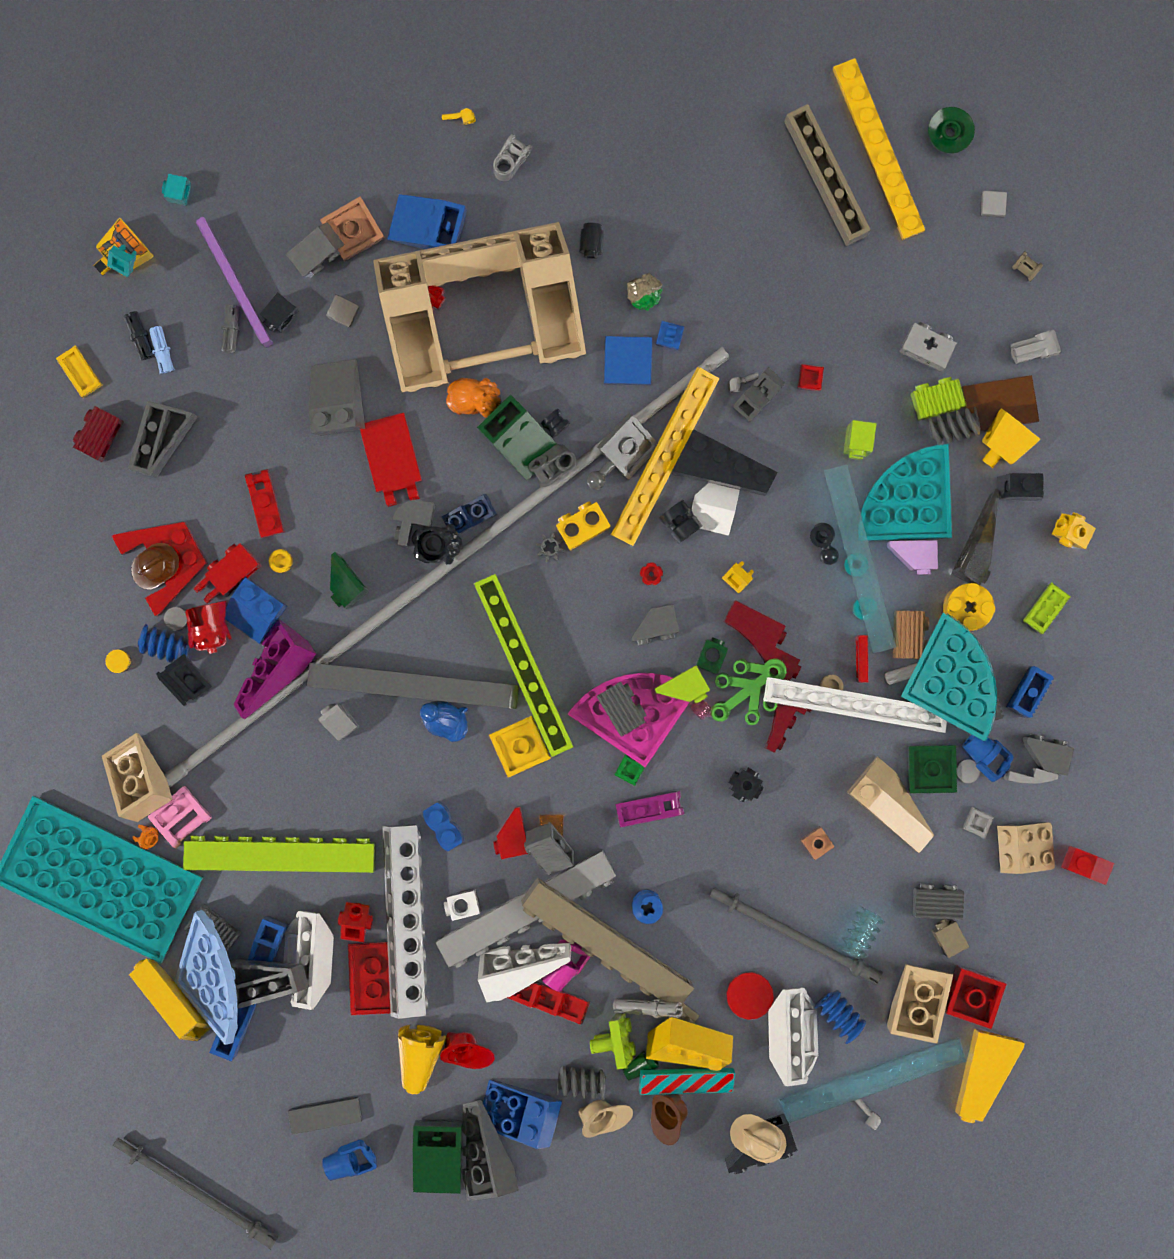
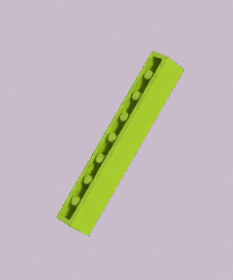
M491 575L474 583L551 756L553 757L573 748L571 739L497 575Z
M193 835L191 840L184 841L183 870L373 873L376 871V842H370V838H356V842H347V838L335 837L332 839V842H323V837H309V841H300V837H285V841H276V837L264 836L262 841H252V836H238V840H229V836H214V840H205V836Z

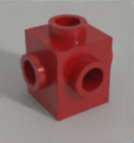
M346 902L344 911H340L338 917V925H341L340 939L364 942L367 929L371 930L373 915H369L370 905Z

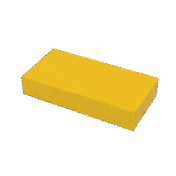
M77 346L72 347L56 358L82 398L103 386Z

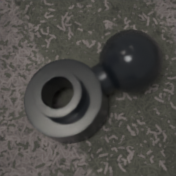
M818 523L810 532V539L815 546L822 548L820 553L821 561L824 564L832 565L839 558L837 549L831 546L835 538V531L827 523ZM820 531H825L827 536H822Z

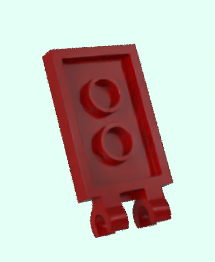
M405 413L366 422L365 429H361L360 432L376 492L384 493L385 502L388 507L397 505L394 491L407 488L410 501L420 499L416 483L421 482L422 478Z

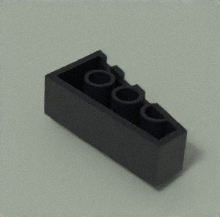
M693 429L671 474L765 496L778 472Z

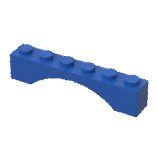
M269 916L264 917L253 941L248 960L274 962L289 924ZM257 1004L238 1009V1028L233 1043L225 1045L216 1034L209 1053L231 1062L238 1054Z

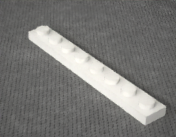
M770 677L766 681L763 700L766 702L941 733L946 731V720L914 703Z

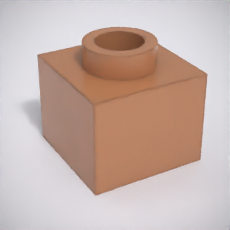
M820 826L800 839L814 860L834 848V845ZM820 839L822 846L815 848L814 842Z

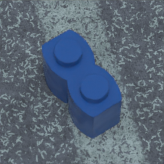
M438 801L423 811L426 824L435 831L437 841L444 850L450 851L464 841L460 827L451 821V814L442 802Z

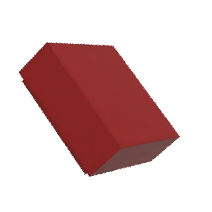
M801 364L797 388L821 391L824 367Z

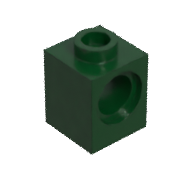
M712 637L711 641L706 639L695 666L718 675L729 648L724 647L725 642ZM710 648H714L719 652V658L715 662L709 661L706 657V652Z

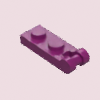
M680 791L615 804L620 827L684 815V808L681 807L679 800L681 798ZM670 801L672 809L665 811L663 802Z

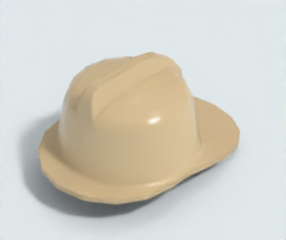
M595 1100L579 1109V1115L584 1125L582 1134L584 1137L591 1138L599 1134L618 1130L631 1120L633 1110L627 1105L611 1106L604 1100Z
M752 1114L742 1115L733 1122L730 1130L731 1140L734 1146L741 1152L763 1163L774 1162L784 1154L786 1138L782 1130L777 1126Z

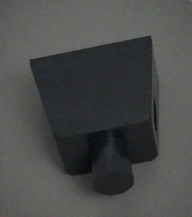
M1009 473L997 477V500L1041 501L1043 499V473Z

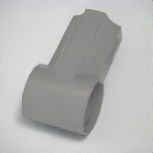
M1055 330L1046 331L1035 335L1034 338L1011 344V354L1016 364L1039 357L1044 359L1061 353Z

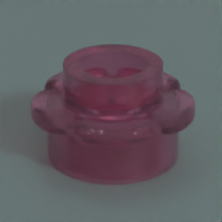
M702 700L696 704L694 702L690 706L691 710L702 721L707 716L711 717L709 713L711 707L706 701Z

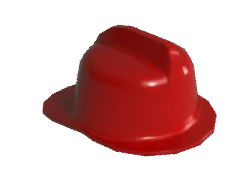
M449 1032L446 1035L445 1049L441 1052L440 1059L445 1063L465 1068L482 1069L491 1065L495 1060V1056L490 1049L479 1046L471 1033Z

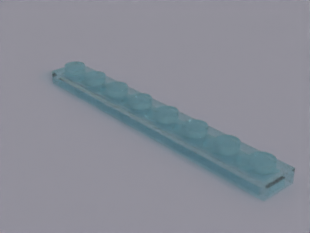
M846 464L824 470L872 653L896 648L848 466Z
M956 1037L779 1100L788 1123L958 1065L966 1062V1058L959 1038Z

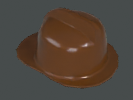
M157 543L148 547L133 560L131 574L134 581L139 587L148 590L160 586L177 572L179 567L178 554L172 546L166 543Z
M657 1094L652 1100L651 1127L653 1133L660 1142L668 1146L678 1142L681 1125L688 1115V1109L683 1101L682 1094Z

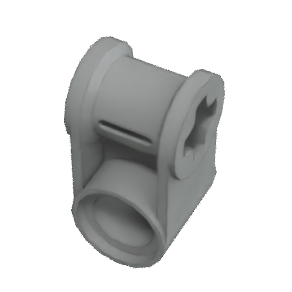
M511 134L493 162L495 177L502 182L513 178L521 164L529 156L532 146H526L516 139V135ZM506 164L510 169L507 172H501L498 170V167Z

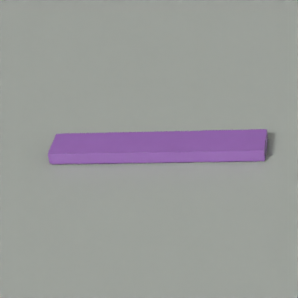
M204 217L196 220V224L258 339L264 347L271 346L273 344L209 223Z

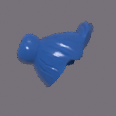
M434 701L422 706L420 717L424 726L432 735L456 742L462 740L468 732L465 715L468 711L467 707L456 708L446 701Z

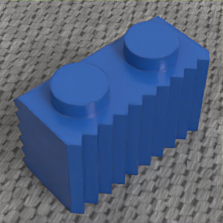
M1029 666L1006 707L1024 718L1033 717L1035 709H1038L1037 705H1040L1039 701H1042V697L1045 696L1044 693L1047 692L1054 677L1038 667Z

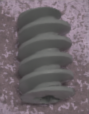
M975 406L974 413L965 408L964 416L961 415L959 410H956L955 418L950 413H947L946 420L937 415V423H934L931 417L928 418L932 437L939 445H943L944 437L948 443L952 442L953 435L958 441L961 440L962 433L967 438H970L971 430H973L976 436L980 435V421Z
M562 1066L558 1072L556 1096H558L560 1089H562L564 1097H567L569 1091L572 1090L573 1097L575 1098L579 1091H581L583 1098H586L588 1093L591 1092L592 1099H596L597 1094L600 1093L602 1100H604L606 1076H604L603 1069H600L597 1076H595L593 1068H590L586 1075L582 1067L578 1074H576L575 1067H571L569 1073H567L565 1066Z

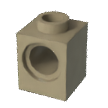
M943 919L935 924V929L931 930L944 955L948 958L969 948L957 922L953 919L950 921Z

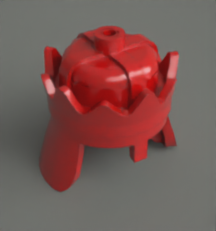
M226 601L186 610L190 649L195 647L197 651L207 650L208 654L216 653L217 647L226 644V637L229 640L232 639L225 622Z

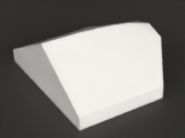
M708 483L695 494L691 510L693 515L703 525L700 529L729 536L740 490Z

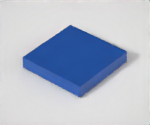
M605 336L604 384L651 385L652 337Z

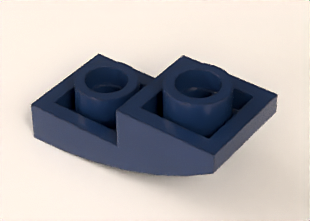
M483 494L443 515L442 519L445 525H454L459 535L497 514L487 494Z

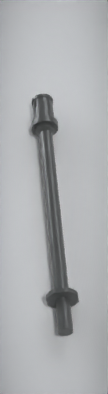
M713 888L709 895L728 905L727 912L731 913L734 909L850 968L852 975L855 977L860 976L874 985H877L882 977L883 972L864 963L865 960L861 958L853 960L739 901L740 894L738 893L731 897Z
M117 1138L114 1142V1147L131 1157L129 1164L132 1165L135 1161H138L246 1230L249 1239L252 1240L254 1238L270 1250L279 1236L261 1226L262 1223L260 1221H257V1223L255 1221L250 1222L143 1154L142 1145L136 1149L120 1138Z

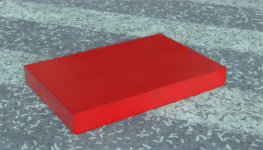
M388 941L348 943L351 1015L391 1014Z

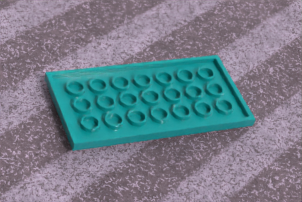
M32 796L0 861L1 887L158 963H163L204 878L190 870H183L182 866L149 850H145L139 845L37 796Z

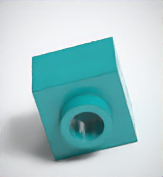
M168 174L167 180H164L162 184V194H164V198L168 202L187 206L191 182L187 177Z

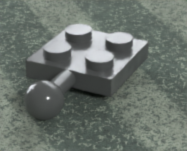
M629 413L597 446L609 461L599 471H593L588 475L587 484L591 489H601L605 485V477L615 467L629 480L653 454L658 442L632 414Z

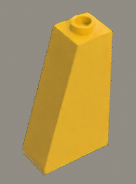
M146 958L135 964L134 970L129 976L179 1039L198 1041L211 1029L174 980L156 961Z
M974 1028L955 1110L961 1116V1120L969 1123H975V1120L983 1122L1024 1049L1025 1043L1022 1040Z

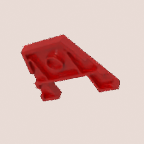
M186 522L112 535L121 555H125L143 544L147 549L157 543H166L177 552L179 557L177 572L165 581L166 586L145 597L156 617L208 564Z

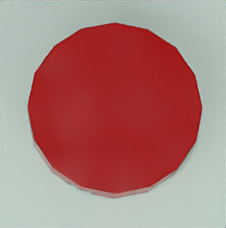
M752 971L735 976L729 983L726 991L727 1003L732 1012L738 1017L747 1020L758 1019L765 1015L771 1008L774 999L773 989L769 981L761 974Z

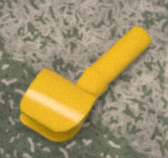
M468 108L457 113L442 114V120L462 118L464 125L476 122L474 113Z

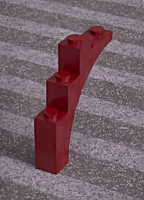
M735 600L723 622L737 630L753 645L764 664L770 659L781 660L787 669L783 680L790 681L791 678L796 679L802 667L798 665L800 659L776 648V645H781L786 637L787 632L784 631L786 626ZM770 668V672L773 675L778 674V670L776 668ZM778 704L774 710L772 728L765 749L773 753L777 749L781 750L786 741L784 734L787 728L792 729L796 722L795 712L805 715L806 711L810 713L812 710Z

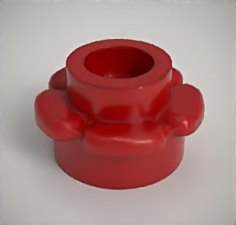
M647 563L640 570L642 582L646 585L659 584L661 576H663L662 568L657 566L656 563Z

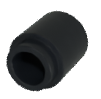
M592 222L583 224L580 234L579 252L584 254V258L597 259L598 255L603 254L604 230H602L601 224Z

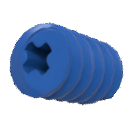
M148 624L144 625L138 639V647L141 654H145L148 651L150 657H154L157 654L158 659L163 660L166 657V661L169 663L183 654L187 656L190 649L188 642L187 644L184 643V636H181L178 641L175 640V633L166 638V630L157 635V627L148 632Z
M646 889L641 890L634 896L632 909L637 920L641 923L652 924L660 919L663 913V905L657 893ZM648 902H651L652 909L648 908L644 911L643 904L647 905Z
M836 990L820 999L814 1008L823 1007L820 1015L829 1014L826 1022L835 1021L836 1023L832 1029L841 1028L839 1037L847 1035L848 1038L845 1044H848L859 1036L866 1025V1021L864 1019L858 1020L860 1014L858 1012L852 1013L853 1006L846 1005L847 999L844 997L840 998L841 992Z

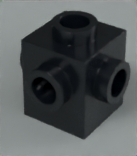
M749 767L746 771L741 768L738 772L734 771L728 782L731 784L729 789L734 791L732 796L743 803L746 799L752 801L753 798L758 799L764 789L761 786L763 781L758 778L760 774ZM745 781H749L751 783V788L749 790L743 789V783Z

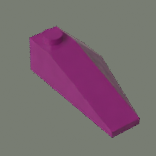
M279 619L265 636L261 644L265 646L259 659H254L252 664L255 666L250 678L245 679L233 704L243 719L249 717L298 677L316 655V652L305 638Z

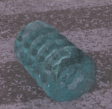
M862 907L864 913H855L860 920H851L855 929L847 928L846 930L851 937H842L846 946H837L857 959L858 957L866 958L867 954L863 949L870 950L872 948L867 941L876 940L872 932L880 933L881 930L876 924H885L882 917Z

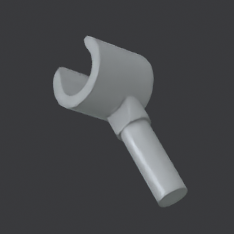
M754 373L742 378H732L728 381V391L730 393L742 391L741 384L758 379L759 374Z
M859 1097L855 1102L869 1116L865 1123L876 1130L881 1123L880 1116L872 1112Z

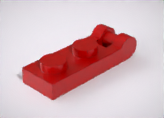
M264 469L261 470V473L254 475L252 473L245 474L260 537L266 538L285 533L269 470ZM264 482L265 488L257 490L256 484Z

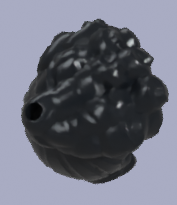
M448 524L442 528L432 526L417 529L412 535L414 557L428 564L443 561L446 565L452 564L455 556L460 553L459 546L462 545V539L455 530V526Z

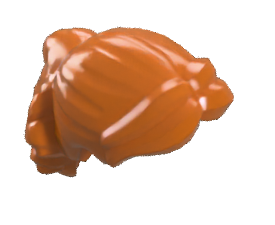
M460 378L452 382L447 388L446 404L452 412L459 415L480 413L483 417L487 418L501 403V398L499 397L501 394L500 390L497 388L496 383L491 382L488 378H484L481 381L473 378Z

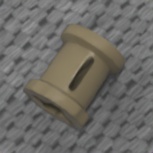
M1024 251L1012 266V269L1021 271L1028 277V281L1031 282L1041 270L1043 264L1035 262Z

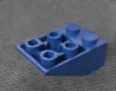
M399 194L387 240L421 249L458 243L467 214L466 206L445 200Z
M489 1080L483 1105L497 1133L535 1149L551 1146L562 1100L543 1093Z

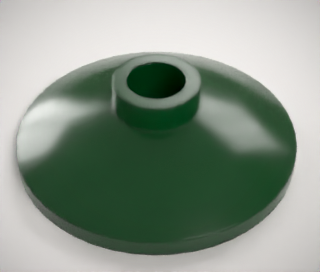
M958 107L940 109L932 116L928 125L930 142L936 149L947 154H955L965 150L971 144L975 134V126L971 116ZM946 130H953L954 135L948 136Z

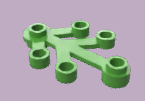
M738 659L734 663L733 669L737 674H744L746 671L760 673L761 675L756 679L720 673L715 679V683L719 688L735 686L742 687L743 689L726 702H716L711 708L712 718L720 722L725 721L729 717L731 709L750 696L749 711L745 715V721L749 725L757 724L760 720V713L758 711L761 687L766 684L768 677L783 680L786 676V666L779 659H770L765 664L747 662L745 659ZM743 663L745 669L739 670L737 664ZM770 668H776L778 670V674L773 675L770 672ZM719 677H725L727 683H720ZM766 701L763 702V707L767 711H774L778 706L775 703L774 707H769ZM721 709L724 715L718 716L716 710ZM749 714H754L757 719L755 721L750 720Z

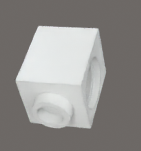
M476 889L448 895L446 897L447 902H444L446 915H451L452 921L477 915L481 912ZM458 899L465 900L468 904V909L465 911L457 910L455 902Z

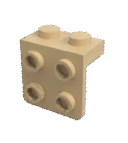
M1051 823L997 826L1001 873L1024 874L1054 869L1055 860Z

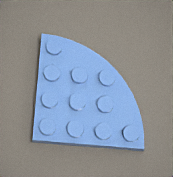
M203 910L194 912L174 982L222 1042L227 1045L233 1043L238 1028L235 972L231 967L227 952L213 920Z

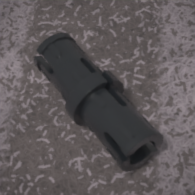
M130 312V316L125 314L123 317L131 333L129 337L135 343L140 360L149 359L148 356L152 358L155 354L152 353V348L147 338L149 334L147 330H144L138 312Z

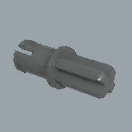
M225 305L224 325L221 326L223 330L221 349L227 353H234L236 349L237 332L240 331L238 327L239 306L233 308V305Z

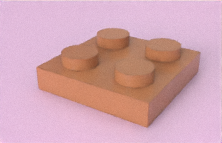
M361 196L320 219L322 224L328 222L345 244L338 250L344 262L385 239Z

